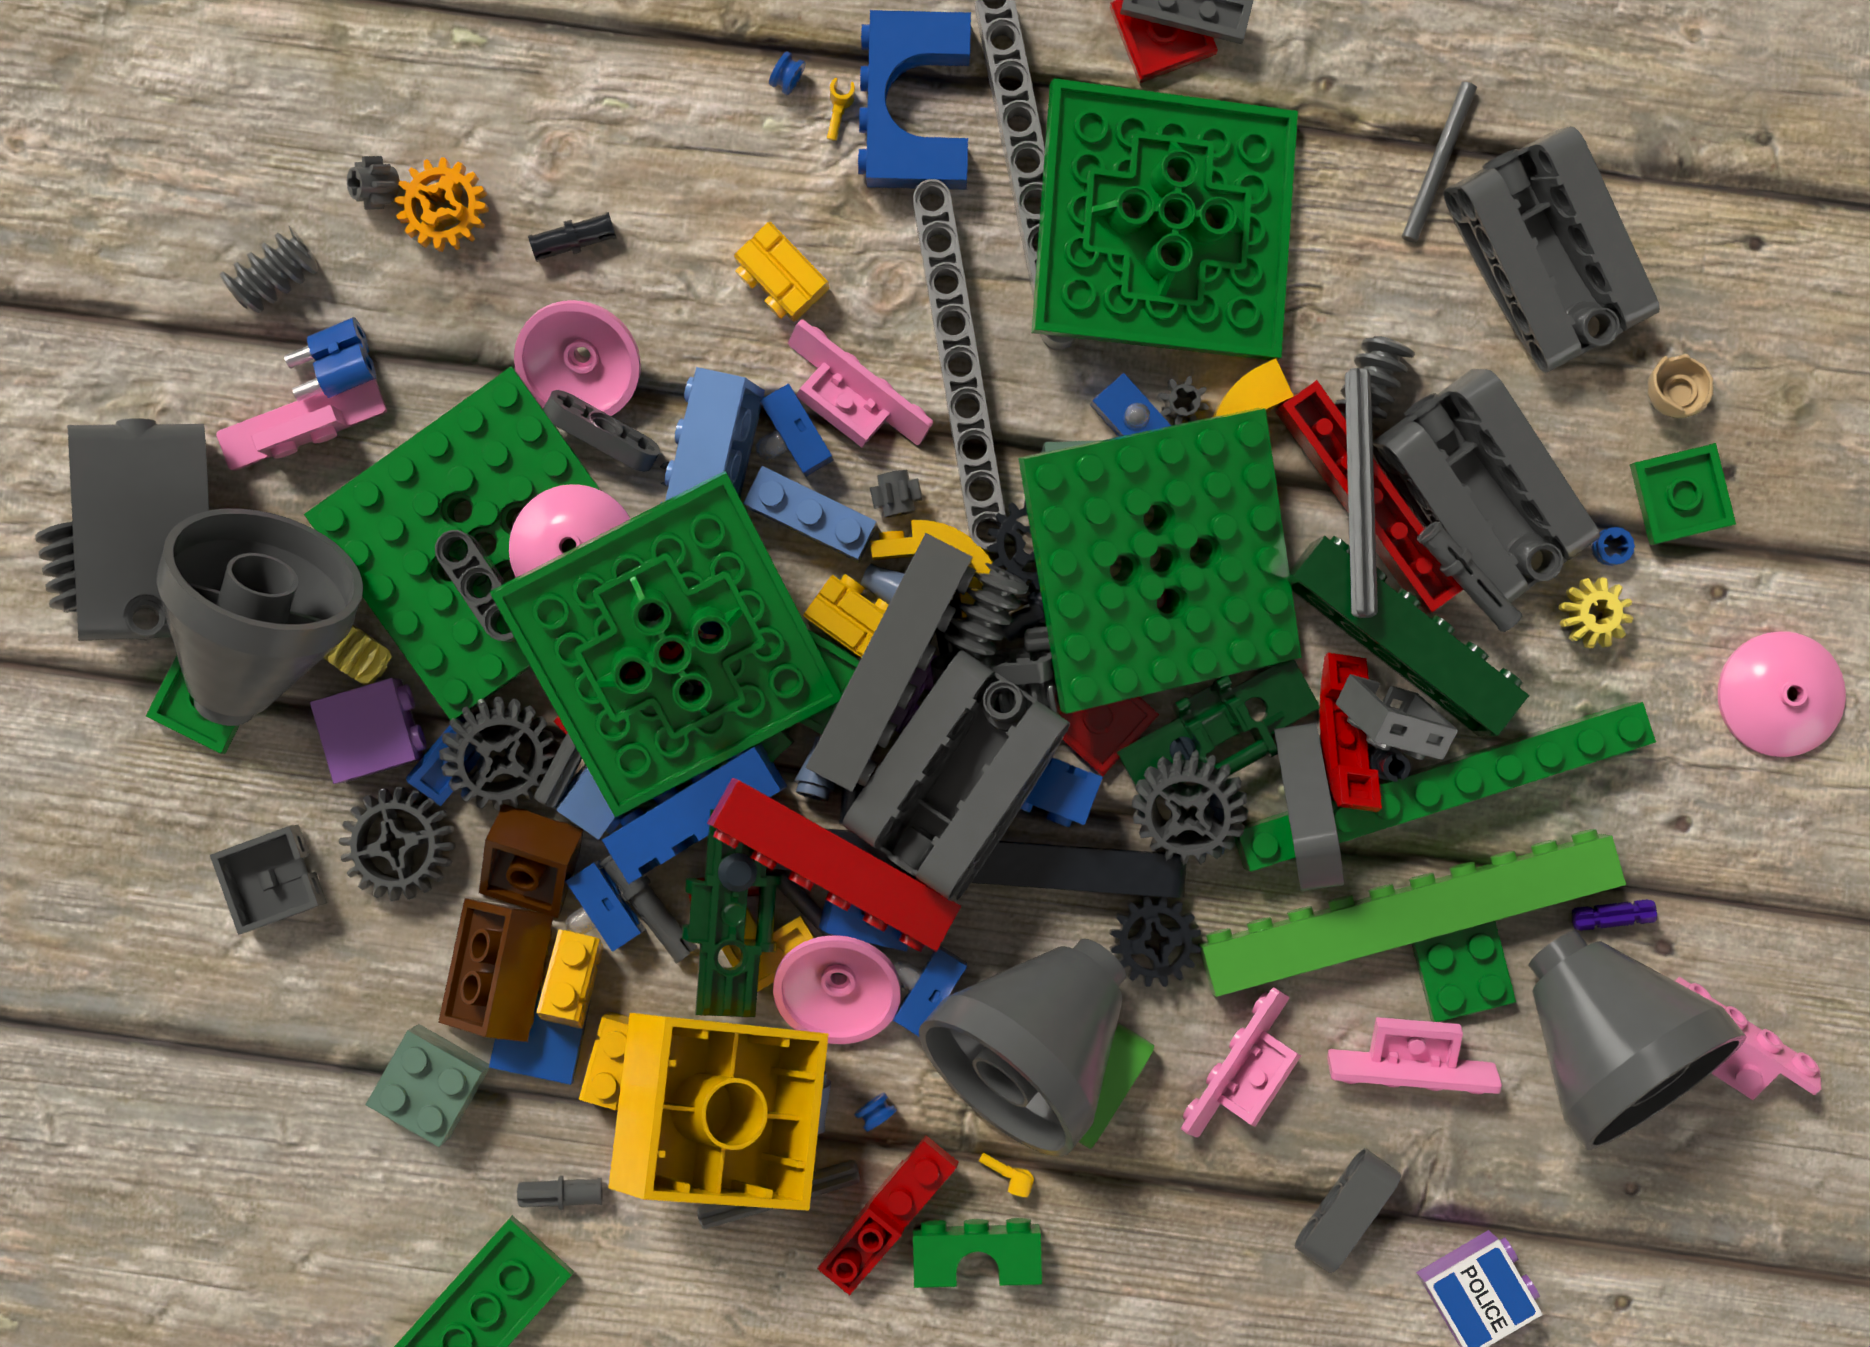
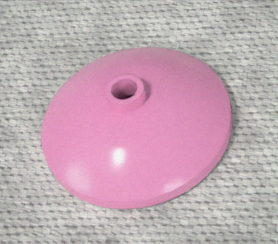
M567 300L543 307L525 323L515 344V370L542 408H544L552 391L561 390L612 416L629 402L640 379V354L631 332L614 314L589 302ZM577 348H586L590 352V356L584 357L580 355Z
M570 484L546 490L533 498L522 509L513 525L509 541V557L514 575L518 577L563 554L562 544L566 539H574L577 547L631 518L615 499L593 487Z
M1771 632L1746 641L1728 658L1718 682V705L1727 728L1743 745L1767 756H1797L1815 749L1834 732L1841 720L1845 707V682L1836 660L1815 640L1793 632ZM1791 686L1795 687L1798 693L1797 698L1793 702L1787 697V690Z
M822 936L805 941L786 954L776 970L773 996L779 1013L793 1029L829 1033V1044H851L869 1039L889 1025L899 1008L901 984L892 962L876 947L852 937Z

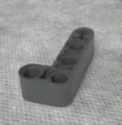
M1310 723L1274 729L1301 892L1344 885L1340 847L1317 724Z

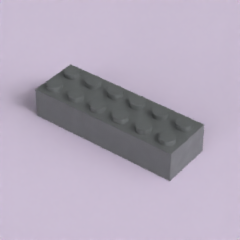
M925 533L805 768L852 792L858 784L863 787L866 786L878 764L871 760L877 746L886 748L896 730L897 724L891 722V719L897 707L899 706L906 710L917 686L910 683L917 668L926 671L936 651V647L930 644L936 631L939 630L945 633L956 612V608L950 606L956 592L965 595L976 573V570L970 567L972 556Z

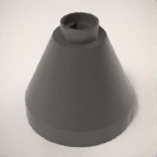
M249 509L209 510L180 521L169 532L165 540L156 575L163 609L187 690L194 698V706L204 718L227 726L244 724L251 720L253 715L264 711L342 642L352 628L363 594V583L358 568L348 554L331 539L295 520L268 512Z
M1577 930L1570 931L1548 944L1528 964L1539 979L1532 992L1563 1119L1586 1150L1596 1149L1615 1140L1666 1108L1721 1066L1741 1047L1747 1038L1722 1006L1602 941L1588 945Z
M1081 939L1074 948L1066 946L1057 947L944 998L919 1028L921 1045L930 1062L946 1083L989 1123L1012 1139L1035 1151L1056 1157L1066 1156L1074 1149L1094 1122L1123 1002L1119 986L1126 979L1125 969L1109 950L1089 939Z

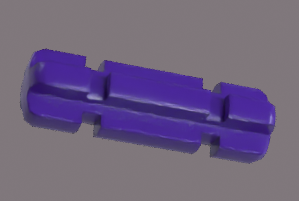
M1648 899L1637 900L1633 904L1631 902L1595 905L1594 909L1586 906L1577 907L1572 910L1573 927L1579 931L1594 930L1595 926L1603 929L1634 925L1635 921L1636 923L1646 924L1654 923L1657 920L1655 902Z

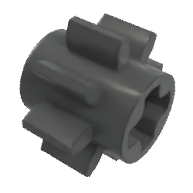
M362 156V162H355V167L350 168L348 171V192L357 202L364 201L365 210L384 209L385 204H392V198L397 197L400 186L398 184L400 179L398 172L390 164H383L382 156Z
M1188 376L1184 384L1177 385L1176 381L1171 378L1167 382L1171 393H1159L1156 398L1159 402L1165 403V409L1160 414L1164 418L1167 416L1174 420L1173 425L1181 424L1185 420H1188V422L1197 421L1198 418L1194 413L1196 411L1201 413L1207 412L1210 407L1205 403H1201V396L1207 388L1202 387L1197 390L1191 385L1192 376ZM1177 394L1182 399L1190 397L1192 403L1188 407L1189 412L1184 407L1179 409L1174 407L1173 404L1178 398Z
M898 470L877 475L879 486L870 487L874 509L883 508L885 518L916 512L914 502L922 500L918 478L909 480L908 470Z

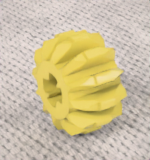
M1601 577L1594 584L1589 578L1580 580L1579 589L1574 587L1568 588L1566 594L1572 603H1560L1558 608L1562 612L1569 613V618L1562 619L1559 625L1561 627H1574L1569 635V639L1571 641H1578L1583 637L1585 648H1594L1597 641L1604 648L1612 645V636L1617 639L1623 638L1626 633L1620 623H1632L1633 621L1631 615L1623 613V608L1632 605L1631 599H1618L1623 587L1618 584L1608 589L1607 578ZM1596 606V610L1602 612V618L1596 620L1595 615L1589 614L1590 607Z
M352 625L350 632L342 642L324 657L330 664L364 685L373 684L378 676L381 677L387 669L386 665L392 658L390 651L385 646L354 625Z

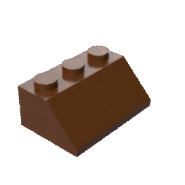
M464 898L438 1023L487 1038L528 1042L530 1028L534 1022V1009L538 989L543 979V965L547 946L552 935L551 927L554 916Z

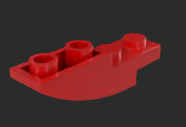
M926 1135L878 1188L839 1237L817 1269L850 1296L902 1236L905 1227L955 1171L959 1162Z

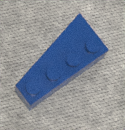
M762 744L751 749L748 748L727 759L729 763L717 770H714L712 767L690 778L693 784L681 792L678 791L676 786L654 798L658 806L644 814L642 809L638 808L619 820L622 828L602 839V842L628 884L708 836L709 824L707 822L710 809L716 808L732 778L742 781L768 797H772L787 787L774 763H771L768 758V753Z
M1052 757L1021 809L1031 812L1034 805L1049 811L1046 819L1070 828L1072 821L1085 825L1103 777Z

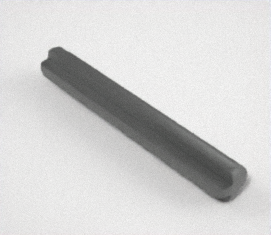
M849 1160L814 1171L811 1198L858 1184L861 1176L855 1160ZM703 1204L698 1207L697 1216L701 1227L709 1229L775 1208Z

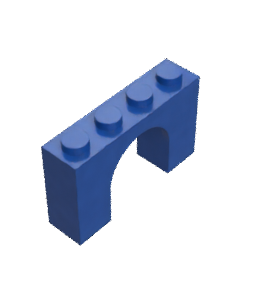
M870 10V24H862L861 50H869V66H861L860 92H868V107H860L859 133H867V149H859L858 174L866 175L867 188L916 189L925 180L937 179L943 182L948 189L967 190L968 138L920 137L910 134L893 121L886 107V99L894 81L901 74L914 67L926 65L970 66L971 12Z

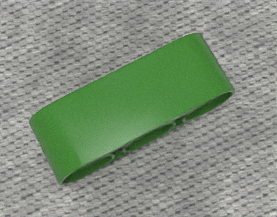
M1119 1022L1117 1023L1094 1122L1079 1141V1143L1089 1149L1096 1144L1154 1049V1044Z

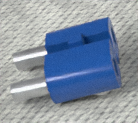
M355 317L307 336L308 346L284 356L286 364L290 369L313 359L316 361L313 363L316 378L292 389L295 398L299 402L321 392H324L328 398H331L376 379L373 360L368 355L370 349L366 335Z

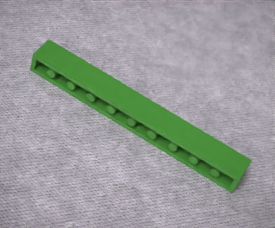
M1597 829L1584 830L1572 834V842L1557 845L1556 840H1548L1531 845L1532 852L1516 856L1515 851L1503 852L1491 856V864L1476 867L1475 862L1463 863L1450 867L1451 875L1435 879L1434 873L1423 874L1410 878V886L1395 890L1393 884H1387L1368 890L1370 897L1354 901L1353 895H1347L1329 900V908L1313 912L1312 906H1307L1287 912L1289 919L1272 923L1271 917L1247 923L1248 930L1232 934L1230 928L1206 934L1207 941L1198 943V946L1201 947L1200 954L1211 993L1216 997L1624 886L1626 882L1613 836L1598 834Z

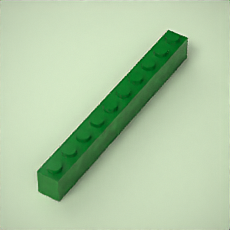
M1624 703L1411 771L1404 780L1397 777L1398 782L1391 780L1380 781L1382 809L1379 812L1338 807L1334 798L1330 797L1339 843L1346 842L1656 743L1644 703ZM1288 811L1245 824L1242 836H1234L1243 868L1250 872L1295 858Z

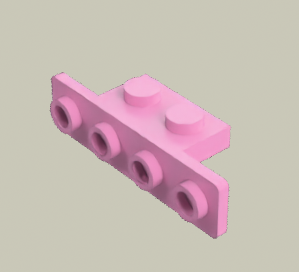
M803 319L796 324L788 345L818 368L800 387L796 395L797 398L861 448L885 421L914 444H921L933 425V420L926 415L922 408L911 404L893 390L886 380L878 378L861 365L854 355L843 351L830 341L822 330L811 326Z
M374 379L331 398H328L324 392H321L300 402L295 401L219 430L216 436L228 468L236 471L270 457L278 459L289 456L298 451L297 447L309 442L317 444L331 440L337 436L338 431L385 414L387 407L377 381Z
M1681 977L1675 980L1677 983L1722 1006L1747 1037L1741 1047L1711 1074L1752 1100L1780 1073L1813 1095H1816L1821 1090L1820 1069L1810 1056L1803 1052H1795L1784 1045L1780 1038L1770 1030H1761L1747 1021L1746 1017L1738 1009L1732 1006H1724L1712 998L1709 992L1701 985L1696 983L1690 984Z
M1273 987L1269 993L1265 992L1258 998L1252 1010V1013L1255 1015L1246 1029L1244 1027L1240 1028L1233 1036L1229 1045L1231 1049L1223 1064L1218 1063L1209 1073L1206 1079L1208 1087L1200 1099L1195 1098L1186 1108L1183 1114L1185 1122L1181 1127L1182 1131L1198 1138L1220 1104L1250 1125H1257L1301 1057L1300 1054L1267 1033L1288 1002L1289 996Z
M1376 1017L1370 1052L1329 1049L1327 1055L1331 1079L1347 1084L1371 1083L1383 1084L1394 1088L1408 1086L1426 1088L1432 1091H1441L1443 1089L1467 1091L1472 1094H1499L1502 1087L1495 1063L1458 1059L1463 1037L1460 1024Z

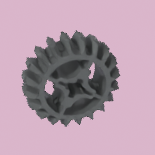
M498 696L493 701V708H488L484 699L478 700L477 705L480 711L473 714L470 708L464 707L462 713L466 720L462 722L452 718L449 722L456 734L444 733L442 735L443 743L449 746L439 751L440 759L447 762L441 767L443 775L452 777L449 781V786L453 791L462 789L461 798L465 802L470 801L476 796L478 808L483 809L489 799L492 800L494 809L498 811L503 806V800L506 799L509 800L511 806L517 808V796L523 794L526 799L532 800L534 795L530 787L534 785L539 788L543 780L540 774H546L551 764L546 760L553 759L556 751L553 747L547 745L554 741V736L551 731H544L547 726L544 717L534 719L536 712L532 706L525 707L520 712L521 704L517 699H512L507 708H504L503 699ZM493 725H505L502 730L495 734H487L481 731ZM524 732L531 739V754L527 764L521 762L520 757L516 754V750L521 744L519 738ZM469 742L481 754L476 762L477 769L473 774H470L464 767V754ZM504 749L506 752L503 758L499 755L492 758L490 755L492 750L501 752ZM500 774H510L514 776L505 781L491 782L497 775Z
M1197 750L1192 752L1190 760H1185L1184 755L1178 751L1174 754L1173 764L1163 756L1158 760V769L1152 766L1148 767L1144 774L1146 779H1141L1137 782L1135 789L1139 794L1134 795L1132 800V806L1138 809L1134 813L1133 821L1135 824L1143 825L1139 831L1140 838L1153 837L1150 844L1152 851L1159 849L1161 846L1166 848L1164 854L1166 861L1173 857V853L1180 854V860L1183 865L1188 863L1190 855H1195L1196 860L1201 865L1206 860L1207 852L1215 859H1218L1222 855V847L1231 850L1236 841L1234 836L1240 837L1244 832L1245 826L1242 822L1247 820L1249 812L1247 808L1243 807L1247 803L1248 797L1246 792L1238 791L1242 783L1240 777L1227 779L1231 770L1229 764L1217 769L1214 767L1216 762L1214 755L1210 756L1207 762L1204 763L1199 761L1200 755ZM1181 782H1195L1199 784L1187 786ZM1213 793L1219 798L1224 809L1225 816L1222 821H1219L1214 816L1215 811L1208 805ZM1158 794L1166 799L1165 805L1172 811L1167 822L1163 819L1157 807L1156 797ZM1194 830L1198 833H1186L1182 831Z
M396 787L393 797L387 788L380 789L378 791L379 802L372 795L363 797L367 811L359 806L352 807L350 811L358 820L357 822H343L342 827L352 832L351 837L339 839L340 845L350 846L351 853L341 855V861H354L355 866L349 869L347 875L350 878L360 874L363 875L358 885L361 890H365L375 883L373 897H382L388 888L390 901L399 900L402 891L408 900L416 898V886L423 893L432 890L428 877L437 882L443 880L444 875L436 867L437 865L442 867L452 865L453 861L449 857L442 855L443 851L456 848L454 842H444L443 835L453 833L454 827L444 826L441 828L439 822L448 816L447 812L442 810L432 814L431 811L436 803L431 798H428L420 805L422 792L419 790H413L407 799L405 787ZM396 809H401L414 815L423 824L425 830L418 832L409 830L405 826L403 819L398 818ZM382 814L384 821L380 822L382 831L380 838L376 842L367 845L370 827ZM396 838H404L405 846L399 849H391V841H394ZM429 842L427 857L421 868L413 874L411 866L415 865L413 860L414 851L419 845ZM371 857H385L389 860L392 869L398 871L399 878L391 877L381 872L374 865Z

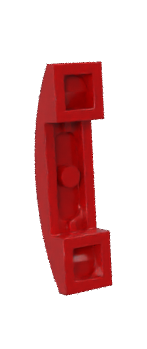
M1328 652L1324 656L1320 689V738L1327 781L1338 807L1379 812L1382 809L1378 770L1370 769L1366 733L1348 723V716L1336 705L1337 699L1350 674L1369 679L1367 658Z

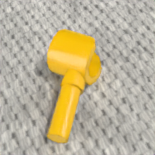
M834 78L830 84V100L833 104V113L827 134V139L837 141L845 108L850 107L854 102L855 85L853 81L850 85V91L846 95L836 93L838 78Z
M983 1152L979 1159L980 1163L1002 1176L1010 1178L1007 1190L1009 1193L1021 1197L1029 1196L1034 1181L1033 1175L1029 1170L1006 1166Z

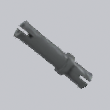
M1440 522L1430 524L1419 534L1418 542L1422 543L1441 564L1440 571L1446 577L1452 576L1471 599L1495 623L1500 632L1508 631L1520 621L1522 613L1512 605L1496 585L1471 559L1472 553L1467 547H1460L1444 530Z
M611 855L599 863L621 890L622 894L620 897L624 902L628 900L676 964L697 948L696 944L682 939L681 926L648 885L651 883V880L647 875L641 876L628 884Z

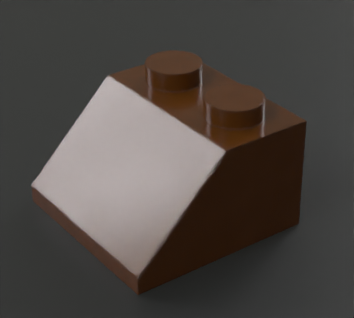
M503 803L485 839L479 893L529 910L551 915L558 919L569 889L566 881L573 877L579 858L584 829Z

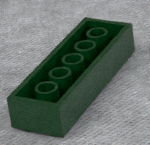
M1323 536L1311 542L1289 570L1290 575L1287 580L1291 582L1292 591L1477 736H1498L1530 696L1520 688L1523 682L1516 675L1505 668L1498 671L1486 662L1489 655L1484 650L1469 641L1465 645L1452 634L1455 632V629L1447 621L1437 615H1434L1431 619L1418 609L1421 602L1415 596L1404 589H1400L1397 592L1386 584L1385 581L1388 577L1379 568H1377V614L1370 618L1354 617L1351 611L1350 546L1340 538L1333 536L1329 539Z

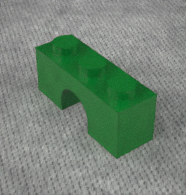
M1011 1218L1006 1220V1225H989V1221L985 1219H969L964 1221V1226H947V1222L943 1220H927L921 1222V1227H913L914 1288L957 1287L956 1272L958 1264L964 1256L973 1252L986 1253L996 1261L998 1265L999 1286L1042 1285L1041 1232L1039 1224H1031V1219Z

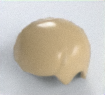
M1688 354L1670 358L1664 356L1648 378V397L1651 403L1663 415L1672 418H1686L1702 412L1713 396V378L1704 364L1690 358Z

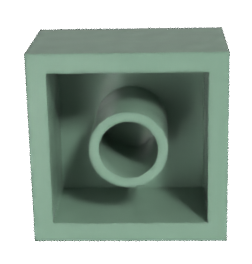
M418 1024L407 1030L365 1105L440 1147L452 1136L489 1071V1063Z

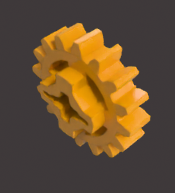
M444 157L440 158L438 167H434L426 159L423 164V172L419 173L411 167L409 172L413 180L410 183L406 181L399 182L398 185L406 193L405 196L395 197L394 202L398 206L405 208V210L399 212L396 217L401 223H409L404 231L411 238L419 234L418 243L422 247L426 248L433 240L434 248L439 252H443L446 242H449L458 250L460 249L459 239L463 236L471 242L475 240L470 231L473 227L484 229L485 224L478 218V215L489 212V207L479 201V199L484 198L487 192L483 186H475L479 178L473 171L465 175L466 167L463 163L458 161L451 169L449 161ZM440 179L439 182L426 186L428 183ZM463 186L468 195V208L463 206L460 199L463 193L461 190ZM429 199L443 203L447 200L455 210L448 207L446 209L443 207L436 209ZM416 202L420 203L423 209L420 217L423 220L422 223H420L416 214ZM458 223L457 226L444 231L445 227Z

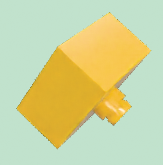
M630 1013L608 1188L643 1200L809 1211L829 1033Z

